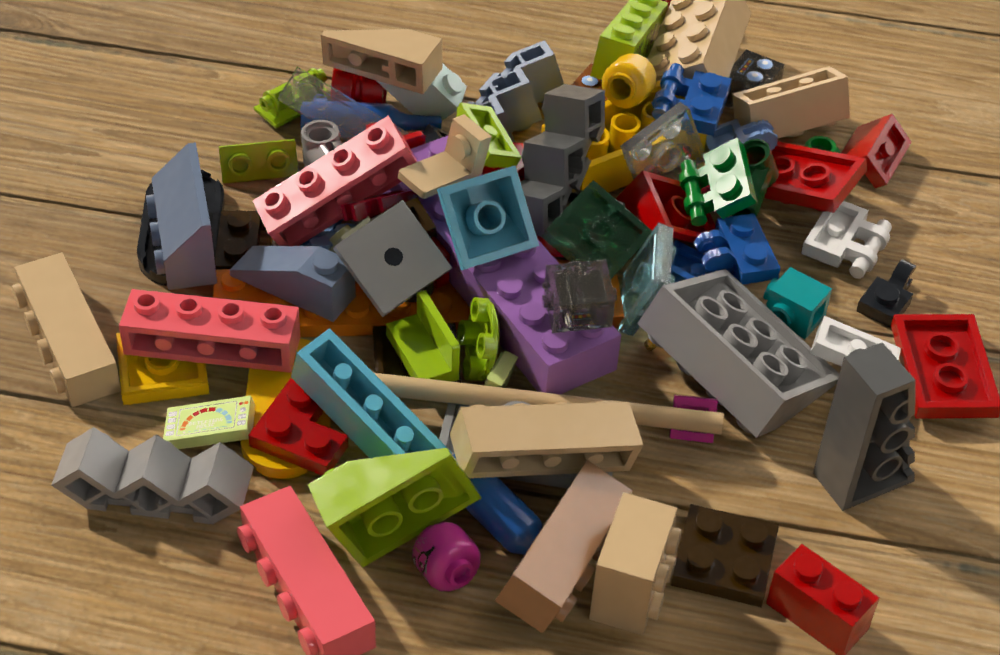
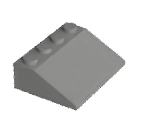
M726 269L662 286L637 323L648 333V338L653 344L663 348L677 361V366L682 372L696 379L706 389L709 398L717 399L718 404L723 405L736 418L737 424L756 438L778 429L838 382L839 373L824 359L811 354V347Z

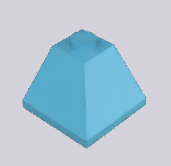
M516 165L437 189L461 270L539 246Z

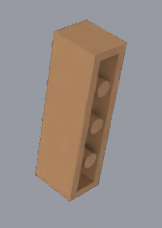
M587 460L567 488L495 602L541 633H544L554 618L563 622L578 599L571 594L573 588L581 592L596 569L589 562L591 558L598 562L607 532L611 527L623 492L631 494L632 490Z

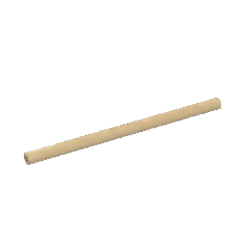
M374 373L397 397L469 406L477 404L503 406L512 401H523L530 405L557 402L595 403L606 400ZM606 400V401H609V402H624V401ZM629 402L637 425L722 434L724 413Z

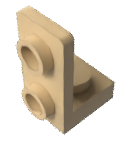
M465 114L453 118L445 151L400 169L398 179L418 196L426 199L437 194L438 188L482 175L492 136Z

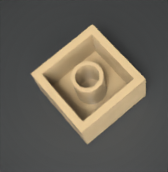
M623 492L596 565L589 620L642 636L644 635L649 618L658 620L665 596L663 591L666 583L671 581L677 560L675 554L682 534L681 528L674 527L677 507Z

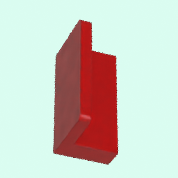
M892 113L857 127L841 154L866 158L867 172L865 175L876 189L888 184L912 141Z

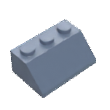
M196 142L188 143L151 178L154 194L146 195L149 219L157 218V222H150L153 247H162L161 250H154L157 275L166 274L168 290L217 284L211 224Z

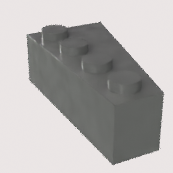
M883 342L866 349H856L844 357L813 471L815 477L842 511L915 481V473L909 465L915 462V452L910 447V440L915 438V427L910 422V418L915 415L916 380Z

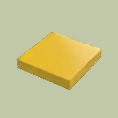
M116 333L123 406L210 394L206 363L124 355L120 333Z

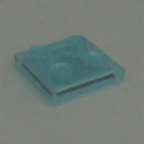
M658 223L623 273L621 299L624 319L619 323L618 330L622 333L634 336L640 328L637 324L662 286L674 283L675 281L674 275H671V264L676 254V247L672 246V227Z

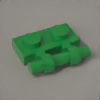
M738 137L703 154L705 166L697 169L694 160L687 159L681 163L682 172L679 174L681 189L686 192L684 207L686 214L691 217L692 225L703 226L706 224V214L714 210L724 219L757 203L745 146ZM710 185L711 191L702 194L701 189Z

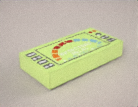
M250 395L170 407L167 409L163 439L172 443L177 449L212 445L219 442L249 439V433L253 429L255 403Z

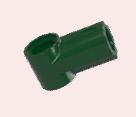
M751 139L744 142L743 145L746 150L757 203L732 214V216L754 213L757 217L768 187L776 182L779 174L769 144L761 139Z

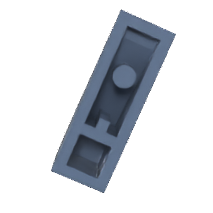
M252 246L230 269V276L332 322L336 320L356 297L355 279L336 253L320 246Z

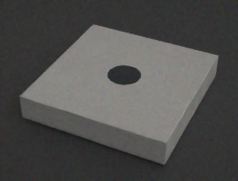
M403 200L342 240L333 248L382 317L439 279L452 268Z

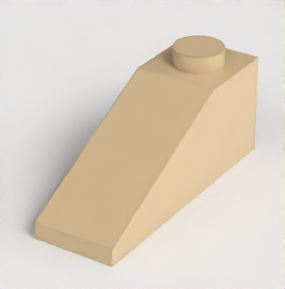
M410 29L323 31L321 34L323 65L413 92L424 94L443 69L442 38Z

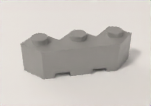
M93 427L66 444L51 486L86 509L106 511L108 504L130 507L132 515L169 519L171 512L193 514L194 522L214 524L240 510V506L243 505L254 466L221 442L190 458L174 447L172 443L155 435L128 451L109 435Z

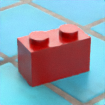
M801 544L774 571L766 604L836 655H846L869 630L880 597Z

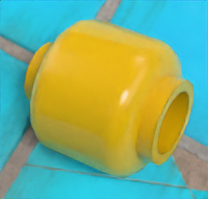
M633 53L620 56L605 70L602 77V89L605 90V96L612 104L621 108L638 106L652 93L656 85V72L653 65L647 58Z

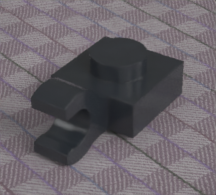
M901 259L889 281L877 276L860 298L856 311L891 328L894 314H904L911 304L913 293L907 290L913 281L910 276L915 271L916 265Z

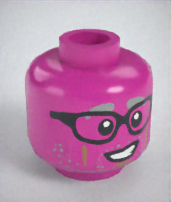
M441 522L428 526L418 535L412 549V560L417 570L430 586L438 591L450 592L462 588L473 579L480 566L481 554L476 544L462 528L454 523Z

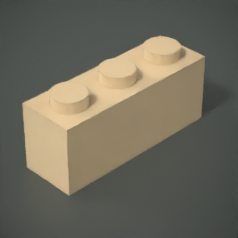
M830 66L732 94L734 119H738L740 126L754 121L758 122V120L761 121L762 119L764 121L767 120L773 126V132L777 134L778 138L785 136L797 137L804 134L805 130L816 127H831L836 124V121L850 118L848 76Z

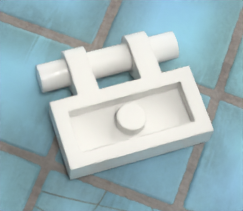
M843 201L835 213L826 211L821 214L804 241L801 254L836 268L839 267L843 259L852 262V266L849 269L850 274L854 278L860 279L875 266L878 260V251L883 250L890 240L889 232L892 229V225L884 219L879 220L877 224L866 221L869 210ZM859 238L864 240L865 244L861 245L854 242V240Z

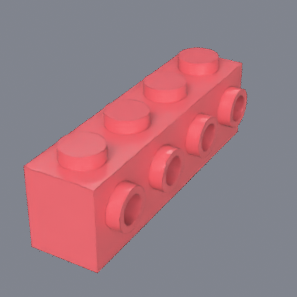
M388 115L254 199L253 203L268 234L279 246H300L343 219L342 204L383 194L402 182L398 179L400 169L418 161L405 138Z
M137 289L131 290L119 323L124 355L288 373L292 371L301 336L299 307Z

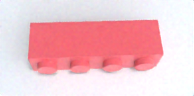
M291 485L240 506L242 526L237 527L239 540L247 553L253 551L258 558L256 562L257 568L264 584L267 587L273 585L278 592L277 602L286 621L294 620L298 626V638L305 654L361 655L376 648L374 618Z

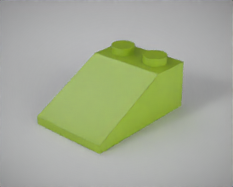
M448 448L347 461L339 467L328 470L322 477L308 484L327 529L362 568L418 536L428 526L442 522L482 498Z

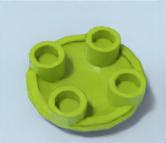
M474 297L471 302L468 320H461L458 324L457 340L460 345H465L466 357L463 362V377L465 380H486L497 359L500 340L499 322L494 304L489 298Z

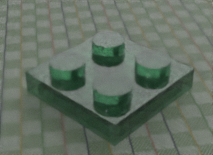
M593 180L552 222L541 237L603 290L654 232Z

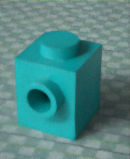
M789 267L779 279L773 278L770 281L763 298L767 300L766 307L799 337L806 339L819 325L823 317L826 316L832 288Z

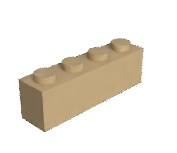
M63 252L15 266L18 284L11 285L12 292L18 308H27L28 312H24V318L30 335H39L40 340H37L36 343L43 364L52 363L53 369H50L49 372L57 394L65 392L73 408L120 392L121 387L116 361Z
M606 400L595 403L557 402L539 405L517 403L508 406H484L477 404L461 407L450 432L456 460L468 478L575 474L580 471L587 460L605 472L630 471L643 447L630 403L609 402Z

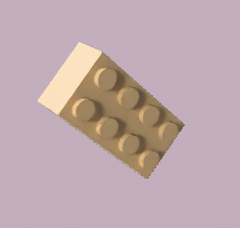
M671 0L648 56V60L656 72V81L661 80L664 72L669 70L670 66L674 63L683 66L684 78L692 79L695 70L715 73L729 78L752 13L746 1Z

